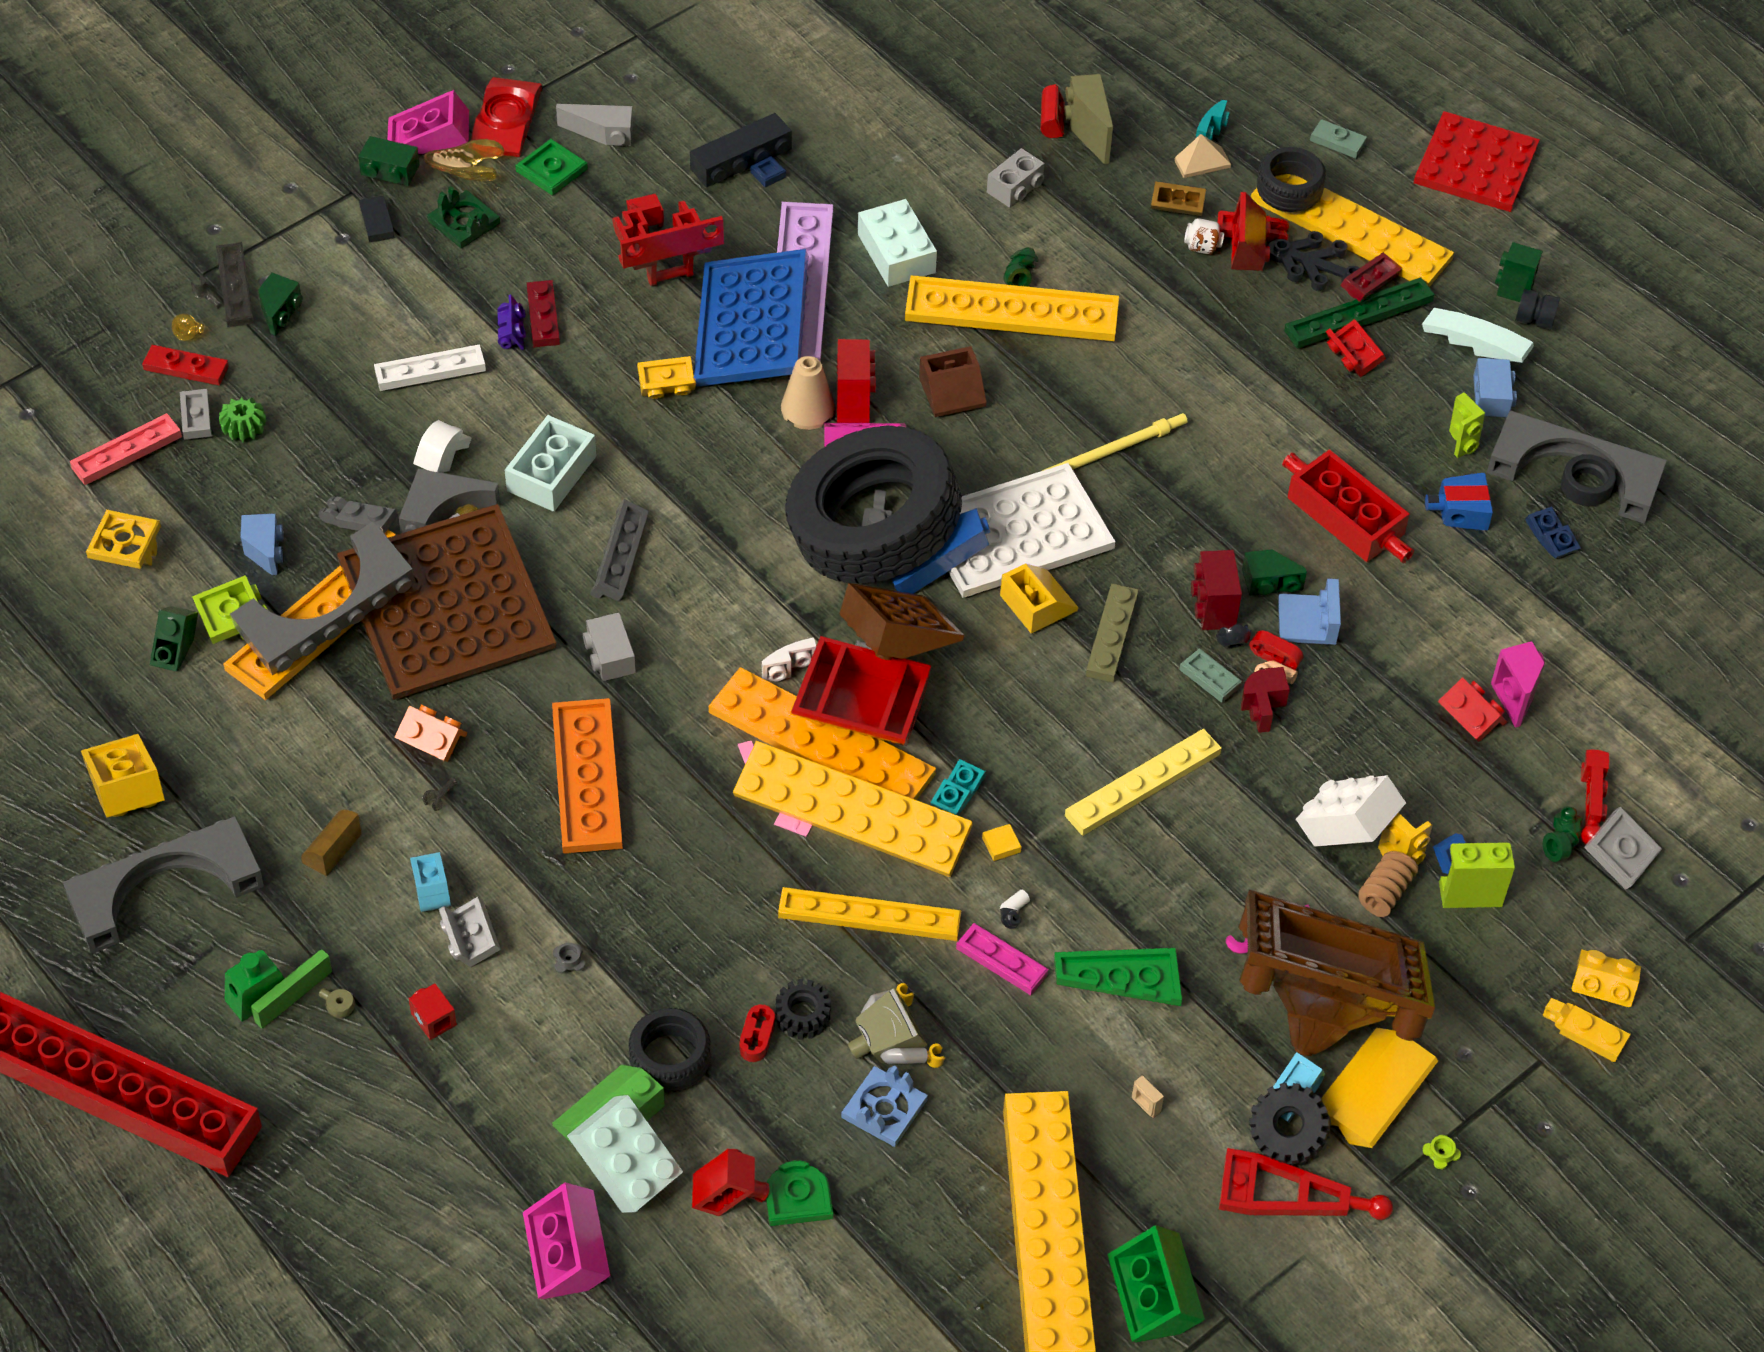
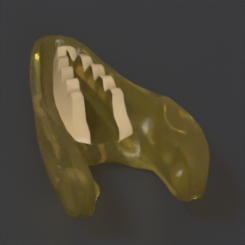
M472 140L456 147L429 151L424 155V161L435 169L466 180L492 181L496 178V170L491 167L476 166V164L482 159L503 156L504 148L499 142L494 140Z

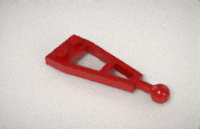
M1231 1148L1226 1150L1219 1210L1246 1215L1347 1216L1349 1208L1367 1211L1376 1220H1385L1393 1212V1203L1385 1195H1375L1371 1199L1351 1196V1187L1289 1164L1281 1163L1259 1153ZM1257 1168L1299 1183L1297 1201H1253ZM1309 1187L1338 1197L1339 1200L1338 1202H1308Z

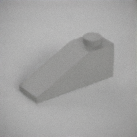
M556 104L558 126L605 145L631 146L633 131L632 106Z

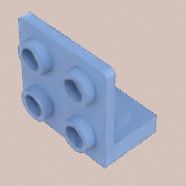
M1327 579L1325 590H1320L1319 596L1279 594V637L1288 642L1336 645L1341 625L1339 579Z

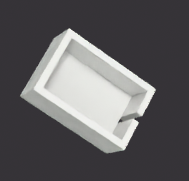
M1388 775L1368 776L1359 779L1349 778L1340 781L1329 780L1320 787V792L1316 797L1303 806V811L1296 818V821L1314 846L1373 842L1406 802Z

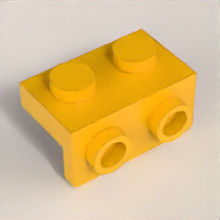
M691 356L637 363L642 396L656 399L663 397L665 393L675 392V395H686L691 393V390H695L696 381L693 375Z
M1398 812L1382 831L1378 849L1382 856L1389 851L1404 853L1419 865L1426 856L1425 850L1430 841L1429 836L1433 825L1427 821L1415 829Z
M1581 949L1572 991L1631 1007L1639 984L1641 966L1628 959L1607 957L1597 950L1586 951Z

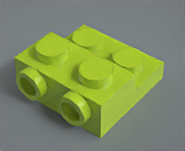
M246 575L192 596L212 644L240 634L234 627L230 613L253 598L257 602L262 599L256 584L250 585Z

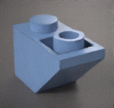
M276 514L242 515L241 541L244 555L271 575H277L278 563L283 562L282 547H278V542L283 541V526L277 524Z

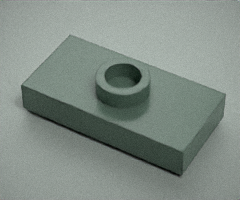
M1322 119L1312 132L1310 141L1353 158H1357L1367 140V137Z
M1200 648L1180 664L1179 670L1221 703L1241 687L1242 681Z

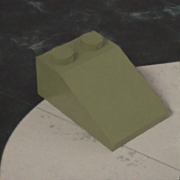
M1101 74L1071 76L1070 87H1066V101L1068 105H1064V118L1069 120L1071 131L1104 164H1109L1113 125Z

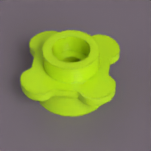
M1439 1135L1432 1140L1431 1144L1426 1143L1423 1146L1424 1155L1429 1156L1434 1161V1166L1437 1169H1445L1449 1162L1452 1160L1457 1161L1461 1156V1152L1456 1148L1454 1141L1446 1135ZM1439 1150L1444 1151V1154H1440Z

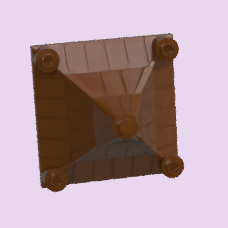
M1249 889L1245 900L1246 905L1238 926L1243 932L1242 935L1247 938L1248 955L1239 981L1244 985L1245 991L1255 995L1268 992L1273 981V986L1287 1009L1290 1043L1295 1047L1294 1050L1304 1056L1319 1054L1339 1041L1348 1031L1385 1020L1386 1016L1395 1017L1392 1028L1396 1031V1035L1399 1038L1414 1041V1038L1422 1037L1427 1020L1432 1018L1435 1009L1424 942Z

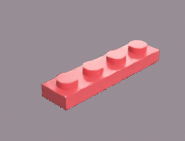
M166 413L71 460V468L82 483L87 485L181 438V430Z

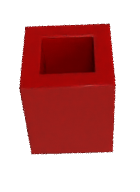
M435 983L427 988L419 989L413 996L408 998L411 1015L430 1040L457 1025L454 1008Z

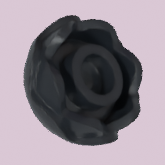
M1236 624L1229 629L1222 627L1217 631L1218 634H1216L1219 644L1226 649L1246 645L1250 640L1251 630H1249L1248 625L1243 627L1240 624Z

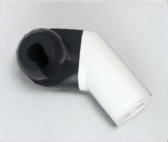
M1019 890L1000 906L1001 922L1006 928L1014 929L1021 923L1022 918L1019 916V909L1030 901L1028 894L1024 890Z

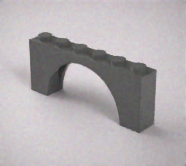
M1509 411L1491 455L1487 473L1513 481L1517 473L1524 466L1539 458L1557 455L1575 457L1582 454L1599 456L1609 462L1615 470L1616 480L1614 485L1620 498L1618 515L1645 524L1667 460L1524 414Z
M374 521L350 536L353 549L360 559V575L351 595L335 610L315 618L290 619L268 611L253 598L230 613L234 627L272 676L279 671L287 670L294 661L302 656L313 653L317 646L326 640L336 638L343 629L351 624H357L366 614L375 608L383 607L390 598L398 593L406 592L416 582L411 566Z
M236 817L220 820L214 825L198 831H191L180 838L162 842L151 849L133 853L127 858L114 863L104 864L98 869L76 875L64 881L63 885L67 898L91 954L120 943L117 932V918L124 899L137 884L158 872L176 868H191L205 871L222 880L231 889L235 898L263 888L261 871Z

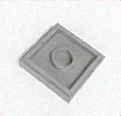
M1622 807L1617 808L1610 815L1599 831L1584 847L1625 890L1635 883L1662 850Z

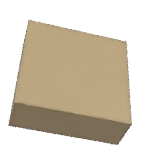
M1142 1075L1134 1081L1132 1099L1150 1117L1154 1118L1161 1112L1164 1096Z

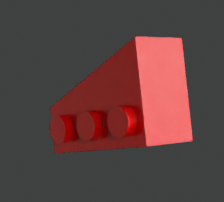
M838 339L837 423H869L870 393H875L876 385L875 350H870V340Z

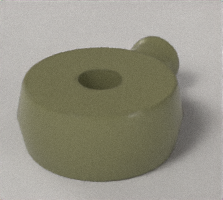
M322 988L319 992V997L326 1000V1009L333 1017L344 1018L353 1012L355 999L349 991L337 989L330 992L326 988Z

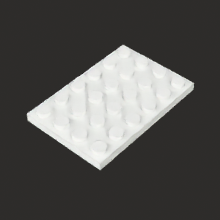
M1069 463L962 496L961 513L977 508L980 518L986 517L991 533L986 534L989 546L948 572L962 598L1001 586L1002 574L1025 563L1050 570L1114 549L1115 540Z

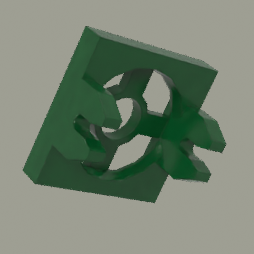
M452 186L448 188V197L443 191L440 192L437 200L438 208L427 214L428 222L459 248H463L501 223L500 216L468 190L459 194ZM465 205L475 208L469 213L457 210L458 207ZM447 214L454 218V222L449 226L446 225L444 220ZM460 218H468L466 225H460L457 221Z

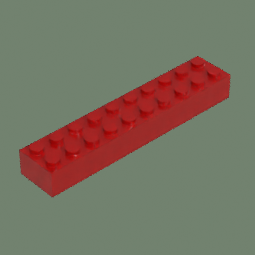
M0 992V1073L226 1177L230 1176L262 1128L259 1112L256 1107Z

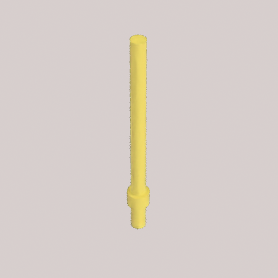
M1182 413L1167 420L1165 418L1153 422V426L1047 469L1069 463L1072 470L1154 436L1161 437L1169 434L1171 429L1186 424L1187 417Z

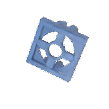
M874 1066L842 1111L841 1118L896 1147L927 1102L928 1095L913 1087V1080L909 1073L905 1072L901 1078L896 1066L890 1067L887 1072ZM879 1086H889L892 1088L887 1096L878 1098L868 1093L871 1089ZM900 1094H903L908 1102L907 1114L897 1109L895 1101ZM861 1102L872 1107V1117H870L869 1108L866 1106L861 1108ZM881 1102H888L894 1109L890 1114L882 1115L875 1108ZM894 1119L898 1121V1123L885 1126L884 1121Z

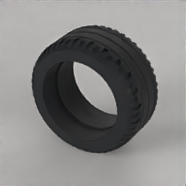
M1283 147L1273 150L1262 159L1259 165L1257 177L1259 196L1266 204L1280 211L1299 212L1310 209L1322 197L1326 179L1325 166L1316 155L1302 148ZM1291 174L1303 178L1307 183L1291 185L1281 182L1275 177Z
M680 1008L654 1010L642 1017L635 1024L630 1034L628 1044L630 1065L646 1071L664 1088V1093L680 1092L681 1090L691 1088V1086H694L703 1078L709 1068L711 1061L710 1036L703 1022L691 1012ZM667 1035L683 1037L696 1048L687 1060L675 1065L656 1063L649 1059L644 1051L652 1041Z

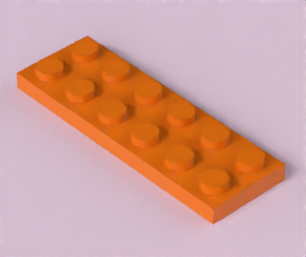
M610 698L552 703L563 854L623 849Z

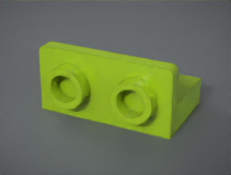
M1462 393L1455 398L1449 429L1452 437L1457 441L1454 452L1457 458L1465 454H1471L1478 448L1485 412L1466 393Z

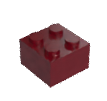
M1234 550L1200 551L1199 562L1194 563L1195 580L1191 581L1192 597H1197L1195 617L1200 619L1202 630H1220L1222 627L1232 628L1237 624L1242 596Z

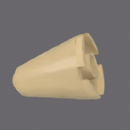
M805 356L798 359L795 363L782 399L781 411L784 419L793 422L794 427L807 430L824 426V423L829 418L831 420L834 416L835 403L821 362L815 357Z

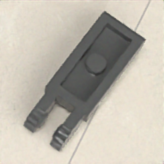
M338 496L330 497L327 501L329 507H323L318 513V517L324 523L357 531L374 521L384 534L398 517L396 510L393 508L353 501L347 502Z

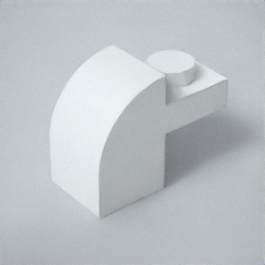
M439 420L435 421L424 433L413 464L434 472L443 473L450 471L455 451L469 448L471 437L462 434L463 430L458 427L448 425Z

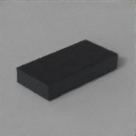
M384 195L358 200L369 242L395 238Z

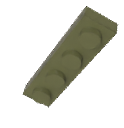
M1111 583L1086 669V677L1114 682L1139 589Z

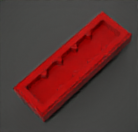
M151 345L142 363L143 370L219 386L229 367L228 360L157 345Z

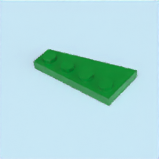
M1175 948L1054 953L1056 985L1181 1006L1182 995Z

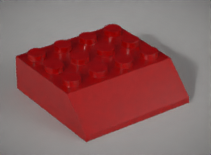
M820 636L792 707L791 714L810 721L907 746L926 693L931 665L905 658L892 657V660H884L877 657L871 649Z

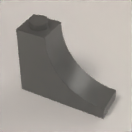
M418 469L399 517L401 533L446 520L452 515L465 510L486 508L499 504L498 483Z

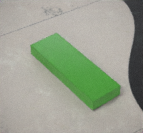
M319 950L251 1005L255 1023L263 1029L332 972L329 955L323 950Z

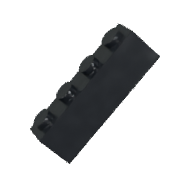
M773 113L691 150L690 170L707 188L735 174L741 173L751 168L752 165L771 156L775 157L792 149V130L776 113Z

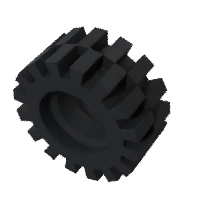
M798 979L796 986L791 981L788 983V990L784 986L780 989V995L777 994L775 1016L777 1025L780 1024L782 1032L788 1029V1036L793 1038L794 1033H797L798 1039L802 1040L803 1034H807L808 1039L814 1038V1031L818 1035L823 1033V1027L826 1029L829 1025L831 1000L827 990L822 992V985L818 983L816 987H813L812 980H808L807 985L803 984V979ZM805 1002L813 1005L815 1011L808 1016H798L791 1011V1008L797 1003Z

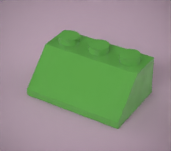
M620 1065L552 1123L553 1127L570 1141L567 1137L568 1134L612 1098L628 1095L643 1117L648 1121L665 1106L664 1088L642 1068Z

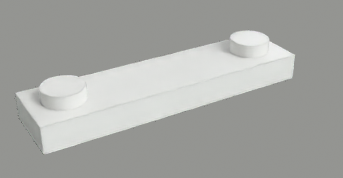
M480 344L374 364L380 391L486 371Z

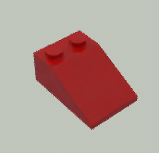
M1241 192L1232 220L1231 269L1262 271L1264 263L1269 262L1270 246H1265L1266 238L1270 237V222H1266V212L1246 192Z

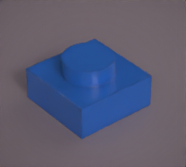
M1455 833L1433 846L1442 873L1449 874L1452 864L1451 844L1465 843L1462 834Z

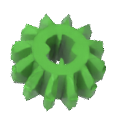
M242 396L237 401L231 398L230 404H223L222 412L219 413L222 431L224 435H229L232 441L240 438L244 442L249 437L254 440L256 434H263V427L266 426L267 420L264 408L261 403H256L253 397L245 400Z

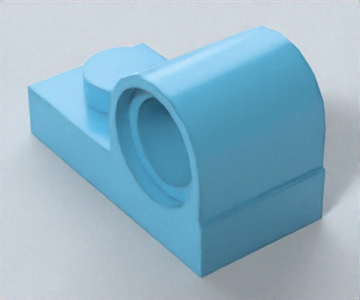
M440 852L410 858L421 912L440 909L443 906L450 907L449 891Z
M1296 1052L1273 1087L1274 1089L1279 1088L1281 1083H1287L1288 1086H1293V1083H1297L1302 1088L1308 1087L1315 1093L1322 1083L1325 1073L1323 1069ZM1288 1112L1283 1114L1281 1118L1289 1123L1296 1113Z

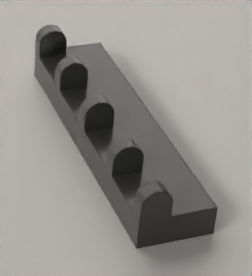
M625 499L617 507L616 518L610 529L609 541L603 551L604 557L597 571L595 585L590 593L592 597L600 598L602 595H605L616 601L623 597L647 519L648 510Z

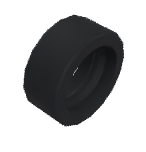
M1592 454L1575 456L1565 466L1561 479L1562 491L1568 499L1582 506L1603 504L1610 498L1616 480L1615 470L1602 457ZM1589 473L1601 479L1604 485L1597 488H1589L1576 482L1573 475Z

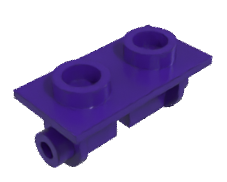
M510 294L509 303H502L497 309L498 325L500 327L498 328V344L503 349H509L512 345L517 344L523 350L524 338L526 337L523 318L526 317L523 305L517 303Z

